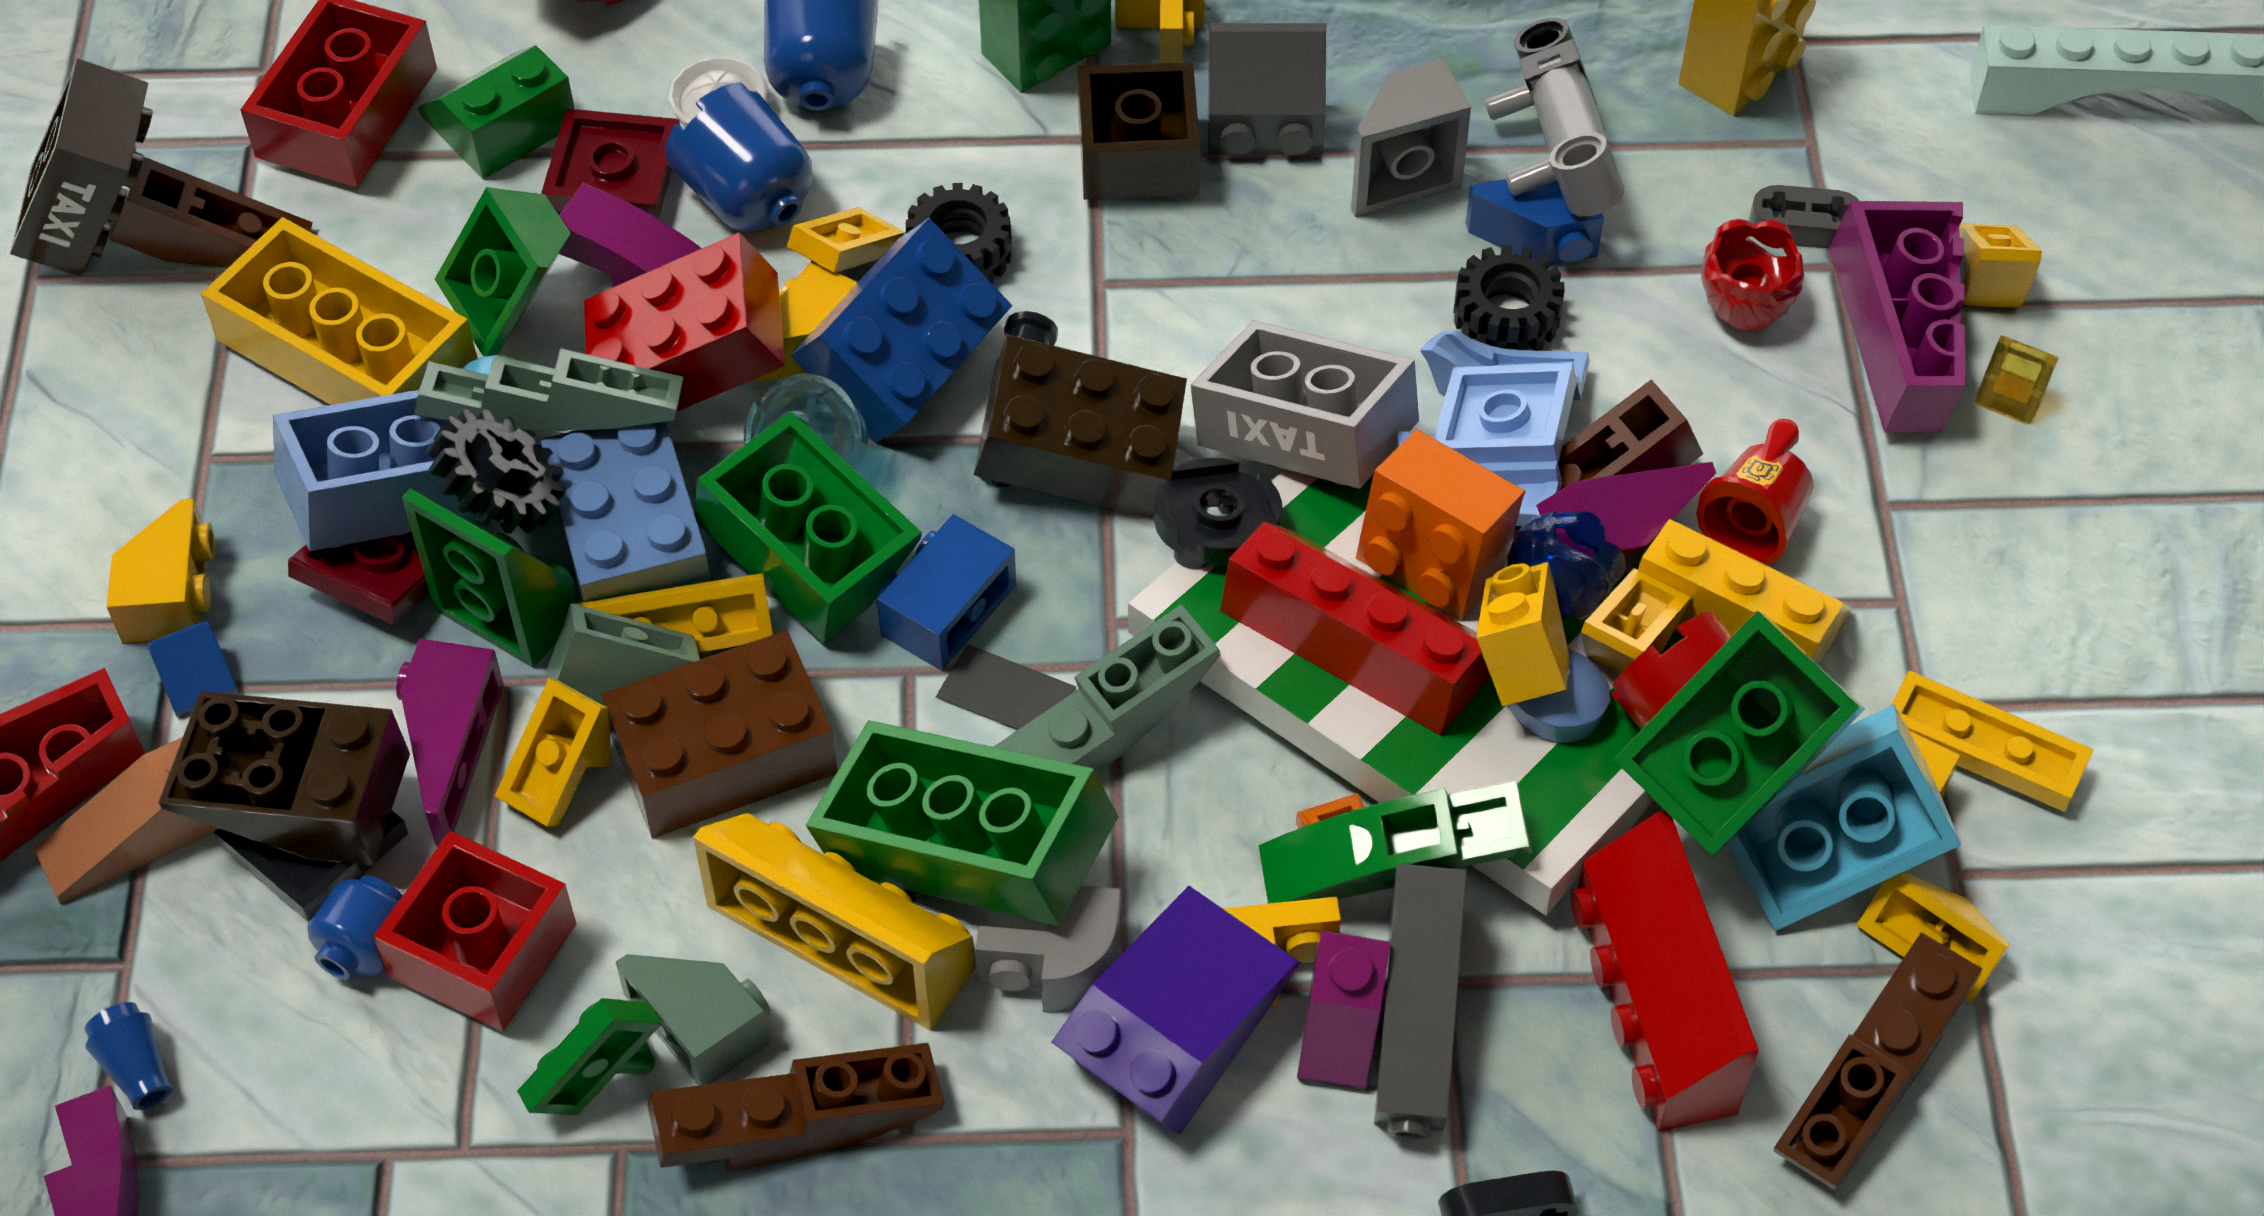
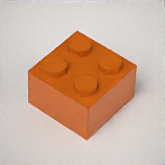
M1416 429L1374 471L1355 558L1375 572L1388 577L1420 596L1429 604L1442 609L1462 621L1483 599L1486 579L1492 578L1496 572L1505 568L1525 490Z

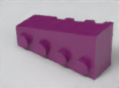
M1850 201L1830 245L1829 251L1884 433L1943 432L1966 386L1965 326L1961 324V308L1965 302L1964 283H1960V264L1964 257V239L1960 238L1959 229L1963 219V202Z

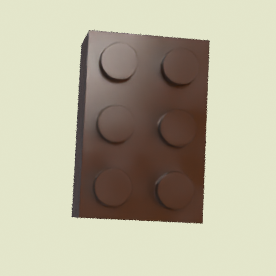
M788 630L601 693L603 705L608 708L609 731L651 838L758 802L838 772L832 729Z

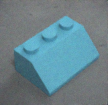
M1895 704L1849 725L1814 762L1727 843V846L1774 930L1777 931L1961 846V840L1928 765Z

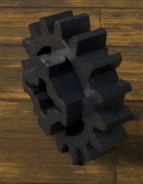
M468 409L462 410L457 418L450 416L433 438L434 442L427 451V454L435 459L429 468L430 474L445 478L446 480L439 489L443 495L456 494L459 498L457 500L459 502L458 510L461 513L470 511L476 514L478 512L480 523L485 527L492 520L499 521L501 528L508 534H511L517 525L526 533H531L538 523L544 526L561 504L559 500L566 492V488L558 483L564 474L563 469L550 465L547 462L553 454L551 449L537 448L533 431H523L520 428L515 430L514 421L508 416L502 424L498 423L491 412L483 409L477 418Z

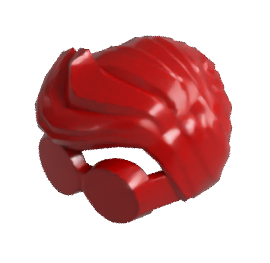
M1743 219L1727 221L1717 228L1713 241L1706 246L1702 262L1701 280L1706 292L1707 302L1715 313L1733 328L1743 331L1764 329L1785 315L1801 293L1805 275L1802 254L1798 252L1789 228L1782 222L1766 220L1752 224ZM1749 237H1754L1762 244L1771 248H1783L1787 256H1774Z

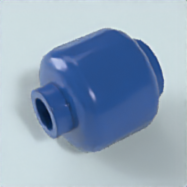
M363 875L360 880H341L332 888L307 926L308 938L317 950L314 956L316 963L327 973L343 980L350 979L352 974L361 977H374L380 974L385 968L373 936L403 895L389 883L371 875Z

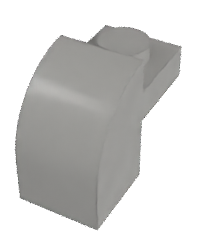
M1081 886L1061 925L1058 927L1048 924L1047 931L979 926L975 949L978 983L992 984L996 988L1006 991H1020L1027 987L1042 988L1043 1012H1061L1076 1008L1090 986L1117 959L1121 926V889Z

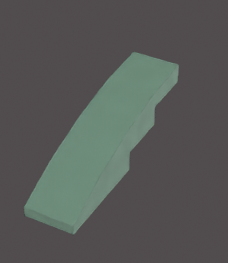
M560 349L555 369L494 355L489 375L428 361L418 392L414 415L447 420L450 416L457 418L462 410L468 409L477 418L482 410L486 409L491 412L498 423L502 424L508 416L513 419L515 429L538 431L615 429L675 419L683 377L565 349Z

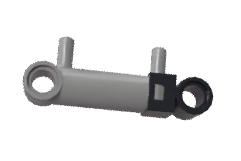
M1546 18L1536 21L1520 31L1514 42L1526 84L1486 99L1485 106L1490 119L1497 120L1534 105L1550 158L1507 174V184L1511 194L1517 196L1557 181L1567 208L1572 214L1577 216L1601 214L1611 209L1621 200L1624 195V185L1616 167L1583 62L1569 25L1565 20Z

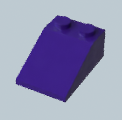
M1188 885L1090 986L1051 1043L1180 1135L1301 963Z

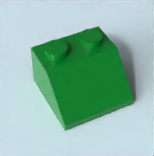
M535 45L510 54L418 106L419 115L482 179H485L558 137L566 108L575 109L569 77Z
M486 187L435 277L436 283L453 310L468 319L473 341L483 356L499 354L520 322L571 234L544 194Z

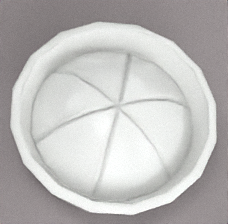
M713 57L696 61L681 70L670 84L668 100L672 112L679 119L683 127L686 128L689 122L701 112L696 102L720 86L740 82L749 91H757L765 101L767 99L768 87L763 74L752 64L736 58Z

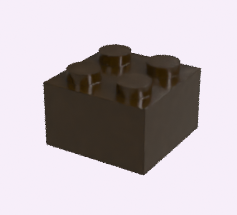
M1193 62L1078 66V114L1083 200L1199 195L1200 136Z

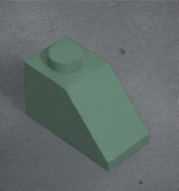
M571 603L547 668V677L555 678L603 705L601 693L698 661L700 658L694 635Z
M626 954L616 961L625 997L629 1001L649 1002L662 1023L655 1031L656 1035L697 1085L712 1084L770 1044L765 1016L770 1013V1008L766 999L750 979L747 978L740 983L724 963Z

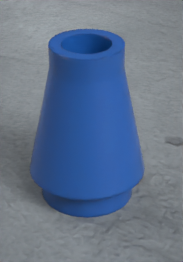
M123 1002L102 1010L88 1021L85 1026V1032L88 1036L85 1044L86 1050L123 1091L134 1110H144L153 1107L171 1094L172 1087L165 1074L150 1014L140 1012L137 1004L134 1002Z

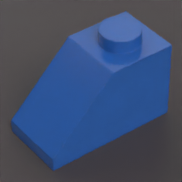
M1506 179L1470 185L1466 215L1468 233L1500 248L1502 245H1512V253L1515 255L1521 254L1522 247L1532 249V260L1536 261L1543 254L1550 259L1549 265L1564 262L1575 263L1583 259L1598 257L1604 222L1603 214L1593 216H1577L1572 214L1567 208L1557 181L1517 196L1511 194Z

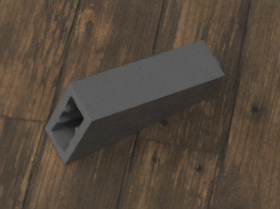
M1397 864L1391 897L1388 941L1391 943L1384 986L1374 1124L1389 1125L1388 1134L1391 1136L1406 1139L1430 1138L1431 1130L1444 1131L1447 1122L1467 870Z

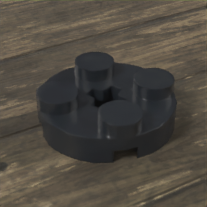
M1201 458L1185 462L1172 470L1170 481L1164 484L1163 487L1160 483L1156 491L1153 513L1155 529L1161 540L1174 550L1176 562L1183 567L1201 569L1207 565L1228 566L1229 558L1263 522L1280 526L1282 500L1273 482L1259 471L1257 480L1248 474L1239 472L1240 463L1230 459ZM1210 507H1218L1222 514L1229 515L1215 516L1207 513Z

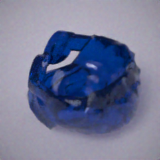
M1550 511L1534 517L1521 527L1516 538L1511 543L1510 551L1507 554V566L1522 563L1532 567L1546 562L1549 563L1561 619H1583L1593 613L1609 596L1611 588L1622 578L1625 571L1623 552L1617 545L1606 541L1605 530L1601 520L1595 514L1588 511ZM1557 528H1564L1567 536L1575 544L1587 549H1593L1595 559L1560 542Z

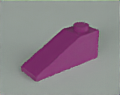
M1713 462L1574 481L1538 503L1536 506L1560 575L1588 572L1589 578L1595 580L1613 575L1625 569L1626 563L1624 558L1647 546L1660 533L1669 519L1672 520L1716 474Z
M419 638L411 662H404L400 667L396 682V695L398 700H402L424 811L435 845L438 847L448 832H454L504 688V683L494 649Z

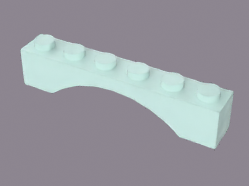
M1983 25L1970 70L1975 114L2033 116L2058 104L2088 95L2124 89L2159 88L2187 91L2219 99L2244 111L2260 124H2264V34Z

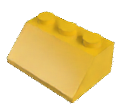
M1671 519L1667 521L1642 556L1638 568L1639 571L1691 596L1688 607L1674 630L1675 633L1682 636L1677 629L1679 625L1701 613L1713 611L1733 636L1758 610L1766 614L1818 664L1853 606Z

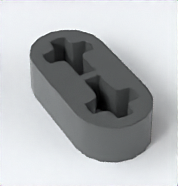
M1770 185L1760 189L1755 194L1749 222L1756 224L1766 220H1776L1787 225L1796 246L1830 248L1849 202L1860 200L1849 192L1840 190ZM1773 211L1781 212V218L1774 217ZM1832 216L1839 217L1840 223L1833 222Z

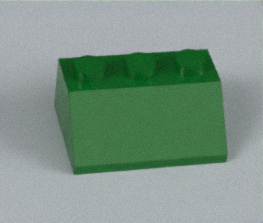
M792 411L697 479L694 513L697 524L751 575L763 573L765 588L823 643L870 608L876 600L879 589L884 581L891 574L897 572L922 537V532Z

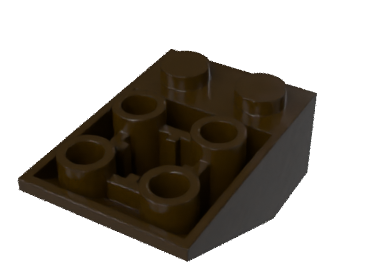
M200 691L158 803L162 809L308 859L374 866L410 752L392 709Z

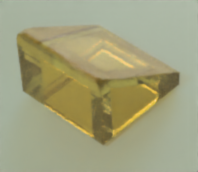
M2001 335L1977 392L1975 403L1980 407L2021 423L2031 424L2046 396L2059 357Z

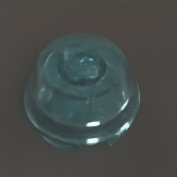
M797 374L784 378L774 384L760 401H755L751 405L744 425V445L792 411L854 470L859 466L865 455L868 444V430L862 412L840 386L823 376Z

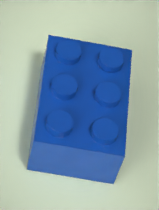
M928 218L900 237L790 356L877 443L906 426L1013 305L939 227Z

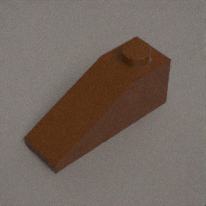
M143 156L136 183L133 188L127 187L122 212L117 223H114L109 240L166 262L230 267L282 217L309 232L313 222Z
M1651 379L1562 446L1558 462L1562 479L1561 489L1579 480L1690 465L1702 456L1703 452L1688 420ZM1529 526L1539 539L1547 536L1544 526Z

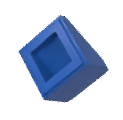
M200 622L148 643L149 652L176 717L193 711L200 691L238 694L234 680L209 622Z

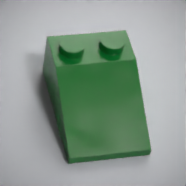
M409 489L402 496V501L435 611L534 668L557 643L570 604L578 603L575 581L571 574L554 561H546L544 563L528 554L509 535L502 532L495 535L471 520Z
M1757 610L1613 760L1711 856H1715L1814 762L1865 708L1766 614Z

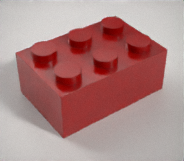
M318 0L240 109L255 158L358 188L437 70L426 20L355 0Z
M740 232L584 300L586 354L682 376L683 382L676 412L785 366L778 272Z

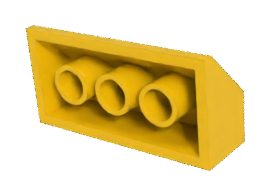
M745 813L703 826L693 836L707 907L930 1031L976 969L973 936L960 921L944 913L934 915L917 906L903 890L893 884L882 882L879 885L856 872L855 868L846 859L836 853L826 852L822 854L805 845L791 829L781 823L770 822L767 824L749 813Z

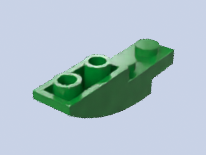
M1516 781L1454 794H1448L1445 788L1414 794L1343 813L1288 832L1258 845L1268 904L1328 897L1341 899L1390 889L1394 885L1397 864L1454 869L1532 853L1520 788Z

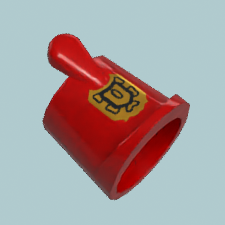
M1790 419L1774 421L1768 429L1765 444H1757L1747 448L1721 477H1715L1707 483L1700 494L1696 516L1699 528L1704 535L1764 564L1774 563L1784 554L1814 489L1812 474L1805 463L1789 451L1799 440V429L1794 421Z

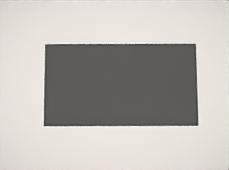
M966 644L935 697L1019 730L1072 694L1076 686Z

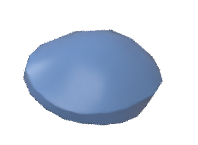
M1569 648L1570 661L1566 690L1507 705L1520 724L1539 737L1557 744L1573 743L1589 737L1600 726L1611 701L1609 684L1598 666L1583 654Z

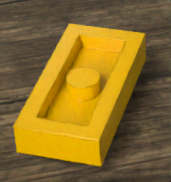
M856 207L793 225L787 247L836 273L880 259L900 237L905 235V232L866 210Z

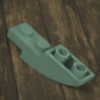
M1181 604L1076 675L1075 680L1078 690L993 747L1093 768L1095 773L1099 774L1151 731L1181 702L1221 656L1220 650Z

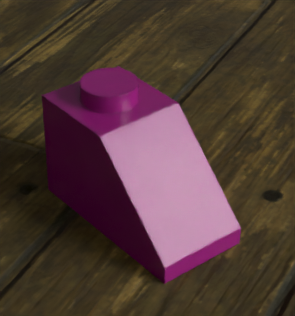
M1321 930L1316 947L1297 1078L1366 1089L1381 1011L1391 942Z

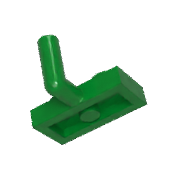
M601 998L598 1002L589 1006L581 1014L579 1023L556 1048L546 1053L539 1060L537 1069L517 1090L529 1113L579 1115L616 1073L646 1075L650 1073L655 1067L656 1058L647 1040L662 1025L649 1002Z

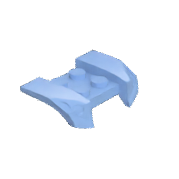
M1457 330L1440 332L1420 350L1428 362L1438 392L1446 394L1434 439L1525 490L1516 526H1543L1536 505L1561 490L1562 479L1558 462L1572 401L1581 400L1590 362L1588 352L1504 349L1478 342ZM1408 431L1397 432L1398 447L1412 433Z

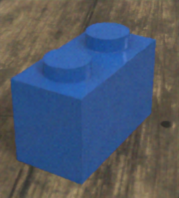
M952 514L937 532L930 531L925 535L917 547L915 557L899 574H891L879 589L876 604L878 606L880 635L943 671L1016 587L1015 548Z

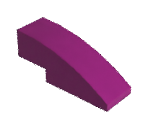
M586 183L581 185L559 214L571 233L559 254L609 273L612 287L702 249L685 235L651 214Z
M111 1085L55 1105L72 1165L44 1175L54 1215L137 1216L139 1191L136 1152L128 1116Z

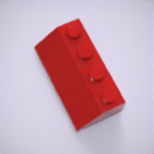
M1263 522L1229 558L1220 607L1222 613L1440 736L1491 676L1478 644L1476 631L1289 528Z
M1666 811L1657 812L1583 861L1578 887L1570 892V903L1577 927L1579 929H1588L1594 946L1590 950V961L1595 981L1600 988L1608 986L1614 1004L1611 1008V1024L1615 1039L1621 1048L1628 1046L1635 1064L1631 1074L1635 1097L1642 1109L1650 1107L1657 1130L1660 1132L1738 1115L1759 1049L1674 820Z

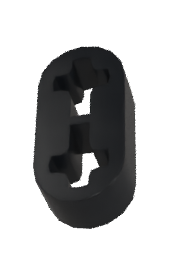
M1555 1170L1460 1185L1448 1190L1438 1200L1441 1216H1577L1579 1213L1569 1175Z

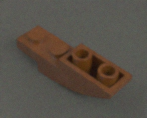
M1921 932L1854 1034L1848 1035L1775 1145L1774 1152L1836 1190L1884 1126L1941 1042L1943 1032L1979 979L1982 968Z
M928 1042L794 1059L789 1074L651 1091L647 1106L660 1168L724 1159L726 1171L730 1172L772 1165L823 1153L883 1135L941 1111L944 1106V1099Z

